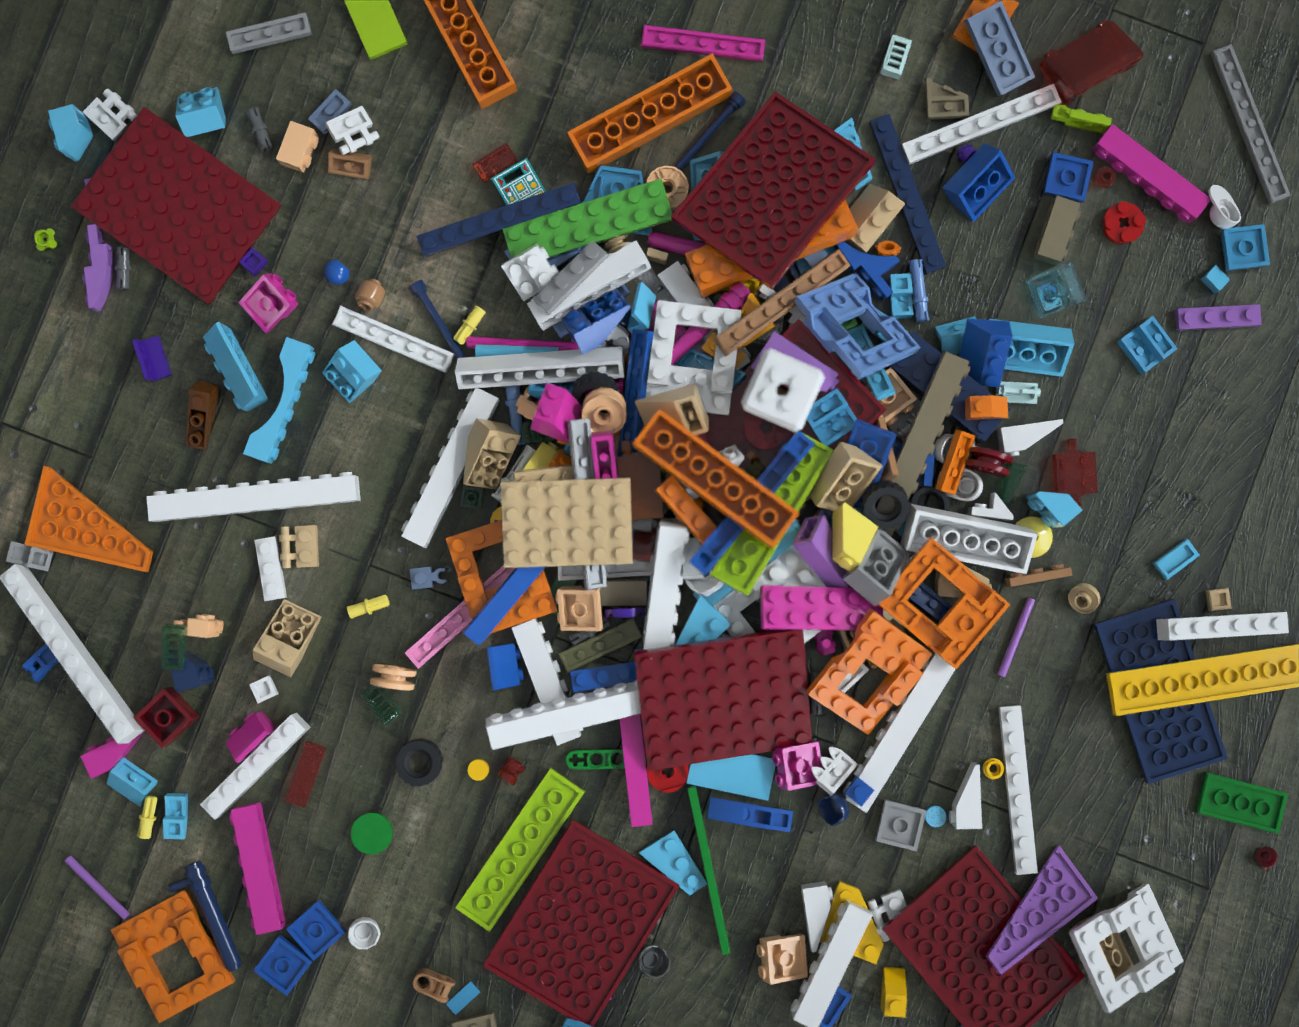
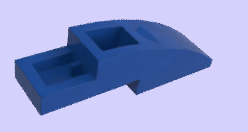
M709 797L706 818L790 832L793 811Z

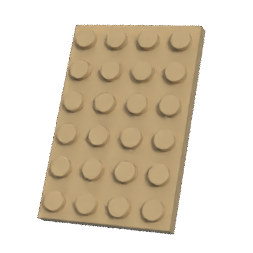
M630 478L501 482L504 568L633 564Z

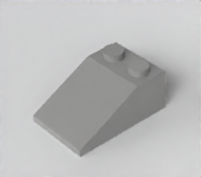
M881 528L877 529L861 564L850 572L847 570L843 580L876 606L891 596L910 553Z

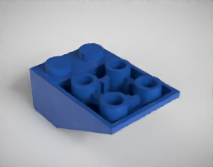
M615 289L606 292L596 300L587 302L585 306L578 310L568 312L561 319L571 339L584 355L604 343L630 309V304Z

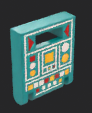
M527 158L491 178L506 205L546 192ZM521 169L523 175L507 184L505 183L504 177Z

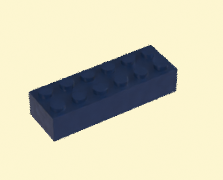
M912 331L909 335L921 347L919 351L885 368L889 369L892 367L901 380L923 398L942 354ZM967 375L966 378L962 377L959 384L962 386L957 398H953L950 404L953 406L949 417L946 418L964 432L975 435L974 440L980 444L987 440L1003 419L965 420L964 399L969 396L992 395Z

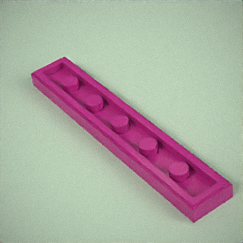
M648 25L643 27L641 43L642 48L710 55L713 53L716 57L757 62L763 61L765 46L764 39Z
M640 714L620 718L632 827L653 825Z

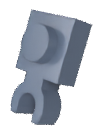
M432 567L410 569L412 590L434 587L433 581L441 584L448 582L447 579L441 580L439 578V573L445 572L446 568H438L435 572H432Z

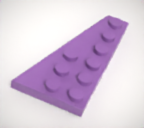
M1060 846L1055 847L986 955L989 962L1000 975L1098 899Z

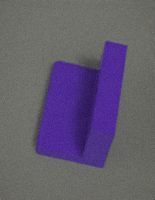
M159 336L143 341L138 339L132 340L143 376L146 380L155 382L172 376Z

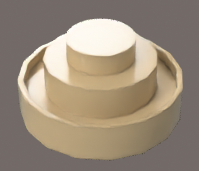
M1079 583L1069 592V604L1077 612L1083 614L1091 613L1100 604V594L1090 584Z

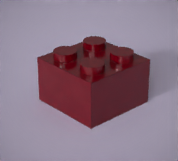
M167 687L133 718L161 748L170 746L200 716L173 687Z

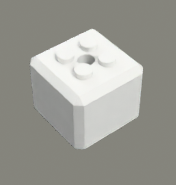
M773 349L766 350L761 356L742 399L743 408L753 415L792 432L802 429L824 380L823 373L819 369ZM779 384H786L789 387V393L786 396H779L777 394L776 388Z

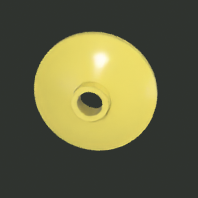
M1025 517L1015 524L1029 527L1038 534L1031 558L1039 557L1049 550L1053 535L1051 528L1047 527L1041 518Z

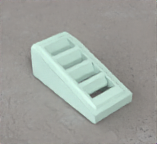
M892 35L880 74L897 80L900 79L912 40ZM894 42L905 44L906 47L894 45ZM892 49H895V50H898V51H901V52H904V53H903V55H901V54L892 52ZM890 56L901 59V62L890 59ZM888 63L897 65L899 68L888 66Z

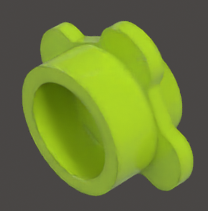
M51 228L36 231L34 233V240L37 244L36 248L40 251L49 247L55 248L57 246V242L54 240L55 231Z

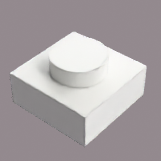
M270 675L249 684L257 703H261L279 694Z

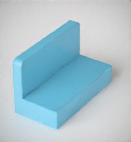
M643 282L638 283L627 328L631 333L633 329L646 330L650 326L656 296Z
M975 316L935 327V333L941 342V354L943 351L953 355L959 354L967 319H976Z
M124 757L110 771L107 779V785L139 807L144 803L145 797L158 782Z

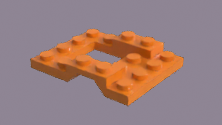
M502 520L446 538L464 600L472 619L499 588L485 590L473 552L503 542ZM544 570L491 633L558 611Z
M932 537L928 538L904 567L891 596L878 604L955 669L960 666L1010 606L1005 599L979 580L964 564ZM933 568L963 593L937 625L907 601Z
M870 608L857 625L853 642L844 653L831 658L806 690V693L869 735L893 704L898 706L923 675L920 669L933 653ZM867 658L887 672L888 675L867 702L862 705L838 689V686L849 673L853 676Z
M188 888L111 929L120 947L117 951L136 988H141L159 1023L236 981L233 974L228 969H225L215 942L206 934L199 921L198 908ZM183 939L192 957L196 956L205 974L170 992L152 955Z

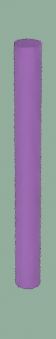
M1027 597L997 673L1000 676L1005 677L1035 602L1032 598Z
M69 856L64 861L123 920L130 915L72 856Z

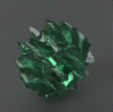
M532 421L522 424L521 436L523 437V442L527 444L546 443L556 439L531 430Z

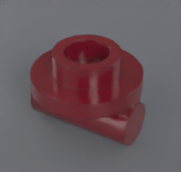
M1265 846L1258 849L1255 859L1260 867L1267 870L1277 863L1279 853L1273 848Z

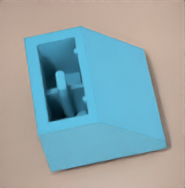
M206 87L195 93L186 92L177 98L175 116L186 137L225 128L226 117L218 87Z
M73 104L49 110L50 119H48V124L55 134L53 142L56 149L74 162H78L93 138L88 117Z
M354 340L336 351L322 373L340 394L351 403L374 383L382 370Z
M1035 492L1025 496L1029 500L1027 502L1029 507L1040 513L1042 516L1041 520L1047 527H1064L1082 511L1069 494Z

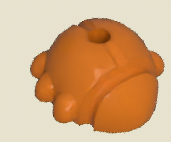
M887 240L879 242L875 246L879 256H896L901 250V246L897 243Z

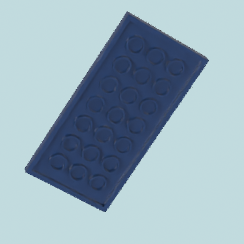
M1175 599L1094 624L1109 673L1195 660L1188 639L1158 640L1156 619L1181 618ZM1209 701L1124 715L1147 784L1228 759Z

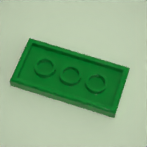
M1204 772L1195 812L1279 834L1288 793Z

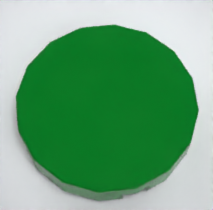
M365 813L354 822L351 828V839L354 846L365 854L375 855L383 852L390 845L393 838L392 824L381 813Z

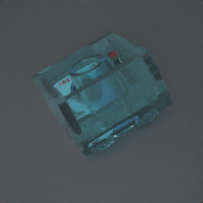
M1073 262L1060 264L1026 280L1040 318L1087 301Z

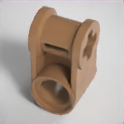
M428 968L418 970L413 981L416 991L442 1003L448 1002V994L451 987L456 984L453 978ZM424 976L428 978L429 983L422 984L418 978Z

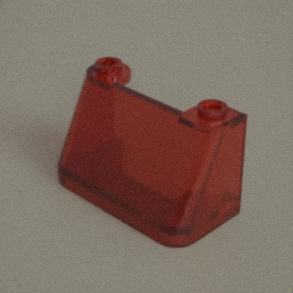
M1106 19L1096 26L1097 29L1055 52L1053 49L1043 56L1044 60L1039 65L1050 84L1055 85L1062 105L1070 104L1074 101V97L1083 95L1090 88L1115 74H1120L1123 71L1127 72L1134 68L1145 56L1139 46L1114 21L1108 22Z

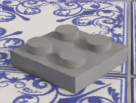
M885 799L875 841L917 851L927 810Z

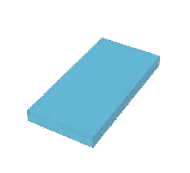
M756 754L690 764L686 783L768 801L775 765L772 758Z

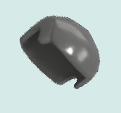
M653 944L645 946L639 952L637 964L642 974L656 979L663 977L669 971L671 959L664 948Z

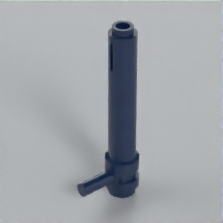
M200 860L184 867L186 878L169 884V890L174 892L189 886L191 892L195 893L225 969H228L229 972L241 967V958L211 888V879L205 873L207 869Z

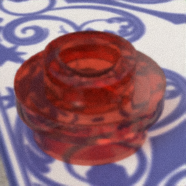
M1101 167L1095 174L1096 183L1101 187H1110L1116 181L1115 171L1111 167ZM1104 173L1109 175L1108 180L1103 177Z

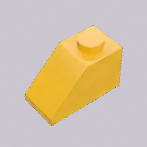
M883 966L880 1009L884 1016L906 1017L907 990L905 968Z

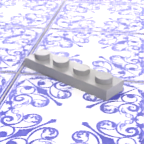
M305 12L227 31L226 34L232 54L310 36L312 32L308 16Z
M592 240L533 298L534 302L550 315L608 258V254Z

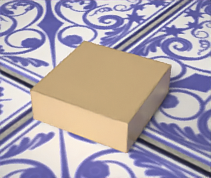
M649 247L647 259L665 265L668 260V253Z
M1229 588L1206 590L1208 611L1232 609Z

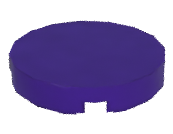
M646 608L604 610V617L610 618V614L615 618L636 617L638 613H640V617H644L646 615Z

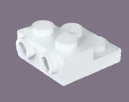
M537 243L501 264V267L523 301L542 291L560 273L555 264L550 265L547 258H549V255L543 246L539 247Z

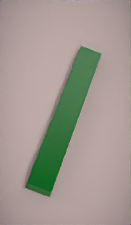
M688 785L687 788L722 955L730 954V947L696 785Z

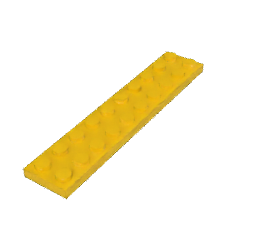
M1299 644L1106 673L1113 715L1119 716L1299 687Z

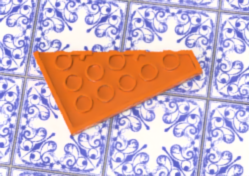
M43 466L24 545L149 572L153 551L54 469Z

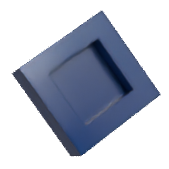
M856 776L844 793L862 807L875 790Z

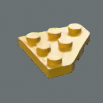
M841 881L838 882L833 900L830 903L831 907L819 941L820 943L827 941L829 937L828 929L832 922H836L839 906L842 903L845 904L847 899L868 909L859 888ZM872 917L853 956L877 964L884 944L877 933Z

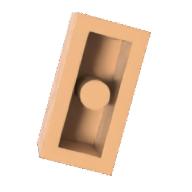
M290 121L276 160L283 166L304 173L305 168L310 166L312 150L318 145V134L312 128Z

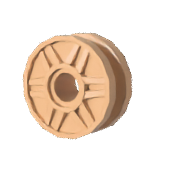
M658 167L650 173L646 183L662 178L663 185H668L672 188V192L666 193L673 212L688 195L689 185L687 177L676 167Z
M611 388L595 389L586 396L583 402L582 419L590 418L591 432L613 430V434L622 429L626 421L627 405L625 399L618 391ZM607 410L608 413H601L600 411Z
M373 664L372 670L381 673V677L370 678L371 685L399 690H414L415 684L406 681V677H415L416 670L392 665Z

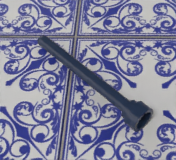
M736 91L732 93L725 109L674 167L682 170L734 110L741 109L745 105L746 100L741 94Z
M418 280L410 285L408 289L416 298L419 297L456 359L466 358L427 296V286L423 280Z

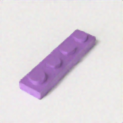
M1260 304L1180 308L1175 310L1176 330L1262 325Z

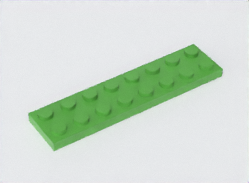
M661 178L504 228L503 232L511 258L537 243L539 247L543 246L549 255L547 259L585 248L592 240L598 244L671 221L672 211Z

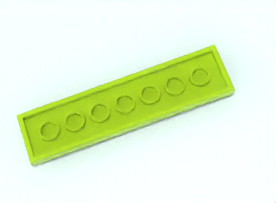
M809 436L807 437L815 445L774 493L798 512L820 477L831 454L834 452L833 449ZM743 530L719 559L710 575L748 597L784 535L771 550Z
M550 768L455 908L490 932L585 791Z

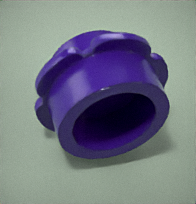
M972 144L968 146L963 145L958 150L959 162L966 163L976 152L972 148Z

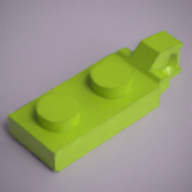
M1057 104L1053 107L1051 119L1065 122L1064 125L1101 134L1109 128L1112 118L1106 117L1103 114H1091L1082 109L1074 110L1067 108L1066 105Z

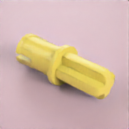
M475 305L467 319H463L464 323L453 339L463 345L473 330H477L476 326L486 312Z
M382 595L370 600L366 598L364 602L347 606L349 617L353 619L367 613L370 615L373 611L388 607L390 603L387 595Z
M146 796L142 814L139 815L140 825L137 837L141 839L151 838L153 822L156 820L154 814L157 797Z

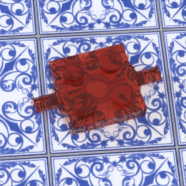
M1077 438L1068 439V452L1052 455L1055 493L1069 494L1079 507L1082 508L1081 496L1098 493L1095 452L1077 451Z

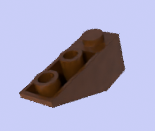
M198 381L189 389L185 446L202 450L207 449L218 402L219 385Z

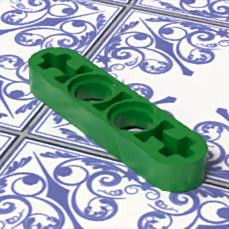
M575 749L566 756V764L575 770L625 769L623 749ZM584 753H588V765H584V761H578V764L574 765L573 761L569 759L573 757V754H577L578 758H584ZM594 753L602 756V762L598 765H594L590 761V757ZM614 753H620L623 756L622 763L614 764L611 761V756Z

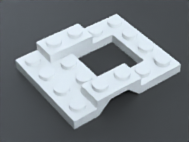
M658 300L646 397L695 383L706 412L728 416L737 349L725 357L716 345L713 370L673 366L671 361L676 325L718 330V336L741 319L742 310Z
M792 545L765 567L748 597L734 589L713 606L731 622V625L726 630L732 637L753 634L756 632L740 612L760 598V586H826ZM803 630L804 643L821 630Z
M1149 884L1140 885L1128 893L1127 900L1117 907L1099 912L1069 932L1104 1012L1111 1013L1139 992L1146 993L1172 975L1175 972L1174 968L1183 962ZM1126 929L1140 962L1114 979L1099 942L1112 933H1120Z

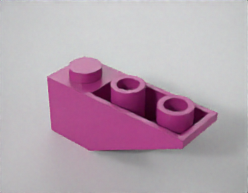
M145 730L129 743L118 744L112 736L105 740V745L99 746V744L87 748V753L81 755V759L90 778L98 777L112 770L123 757H126Z

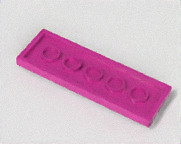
M760 586L761 629L856 631L857 625L870 608L883 617V608L878 604L874 606L854 588Z

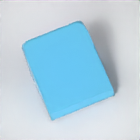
M1215 265L1200 280L1215 294L1230 279Z

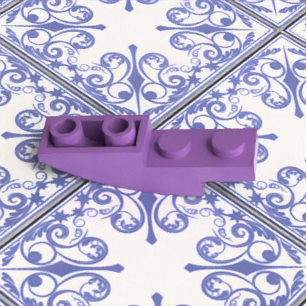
M93 224L87 225L88 232H86V241L90 246L88 259L92 266L84 267L82 279L87 290V294H85L86 305L97 312L101 311L110 291L114 272L113 247L104 243L103 229Z

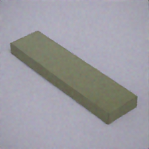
M633 618L559 653V656L566 671L570 672L642 638V635Z

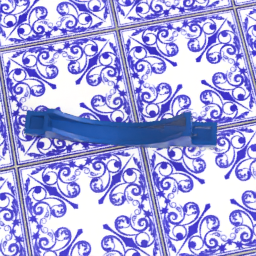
M844 241L833 245L835 251L840 249L851 266L848 269L851 274L859 269L860 277L865 282L871 284L873 287L872 291L876 297H881L884 301L893 293L882 276L897 265L900 261L897 256L866 254L854 249Z
M798 430L758 478L757 482L774 494L815 443ZM726 517L690 559L689 563L706 576L744 529Z

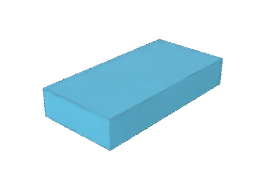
M1184 539L1152 564L1164 580H1168L1200 556V554L1188 539Z

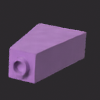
M775 331L751 366V369L755 371L763 352L773 349L821 370L824 380L819 391L824 393L828 389L833 391L839 382L836 379L838 376L837 372Z
M825 516L805 518L793 542L794 548L826 587H848L849 584L843 580L847 570L832 560V530Z

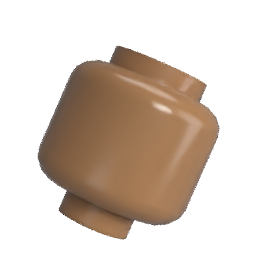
M376 279L361 281L355 294V300L358 302L357 305L367 311L379 308L384 298L385 290Z

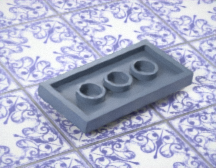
M1002 1L964 20L997 96H1001L1035 78Z

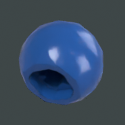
M333 259L326 264L324 276L328 282L334 285H341L348 280L350 270L337 259Z

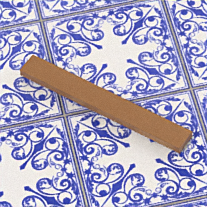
M838 249L713 339L724 356H728L796 306L794 301L797 296L824 286L851 266L840 249Z

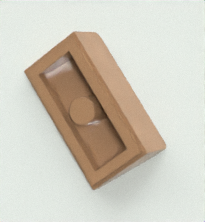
M332 149L328 153V173L369 179L372 155L355 152L342 155L340 150Z

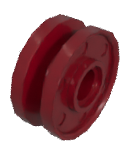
M751 413L747 415L744 423V435L747 441L754 448L760 450H772L778 447L785 440L788 429ZM763 422L771 424L772 430L770 433L765 434L761 432L760 425Z
M972 446L970 454L978 458L977 460H967V467L990 475L1009 477L1010 471L1002 467V464H1012L1014 460L1012 456L992 449Z

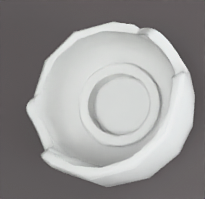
M369 917L357 918L352 922L348 930L349 942L357 949H368L376 945L380 937V929L377 922Z

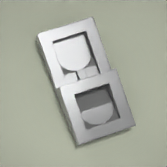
M11 541L6 562L49 571L54 551Z

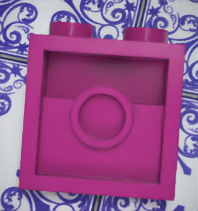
M272 273L263 274L238 302L265 333H269L282 318H287L298 305V302L295 300L297 298L295 293L289 289L286 290L282 285L283 280L278 275Z
M819 741L775 748L772 760L778 769L775 781L781 790L790 791L818 785L816 783L817 779L813 775L812 767L823 769L820 760Z

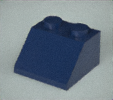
M185 648L166 651L176 692L213 683L214 671L212 667H209L208 662Z

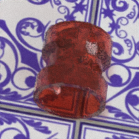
M509 756L505 767L501 768L498 772V776L507 783L515 785L518 781V775L524 772L526 766Z

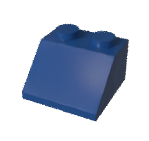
M516 643L488 647L492 689L497 690L521 685V680H524L523 667L519 668L518 659H522L519 647H516Z

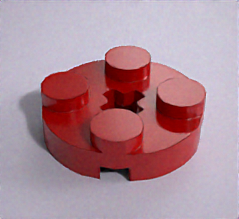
M1122 201L1114 204L1104 213L1102 217L1103 233L1113 243H1131L1142 234L1146 218L1137 206ZM1119 219H1125L1128 226L1121 228L1119 226L1121 223Z
M688 765L670 767L674 769L670 777L662 774L661 771L664 769L652 771L647 769V777L651 785L665 793L675 792L686 782L689 774Z

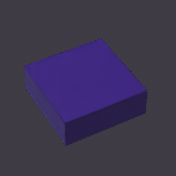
M253 247L239 261L254 277L269 263Z

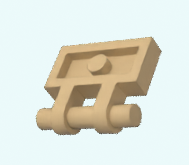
M317 525L295 526V535H289V527H281L279 542H281L282 554H280L282 568H291L290 560H296V568L319 567ZM290 541H295L296 553H290Z

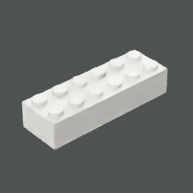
M911 504L901 545L907 551L917 552L928 538L932 537L959 561L1027 574L1038 534L1029 527Z
M664 517L658 519L643 630V646L646 650L668 647L670 645L674 646L675 633L673 625H677L678 619L677 607L675 605L680 604L681 593L679 592L678 584L682 585L683 582L681 564H685L686 561L684 543L688 544L689 539L688 528L676 518Z

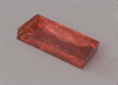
M505 143L472 165L484 183L517 163L518 159L509 145Z

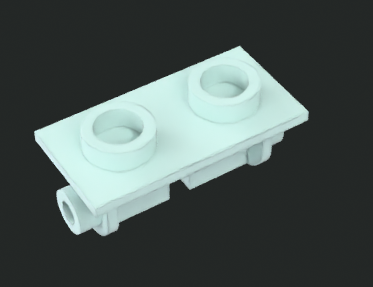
M1001 381L1000 387H996V396L1007 397L1008 403L1037 404V397H1040L1041 394L1038 383Z

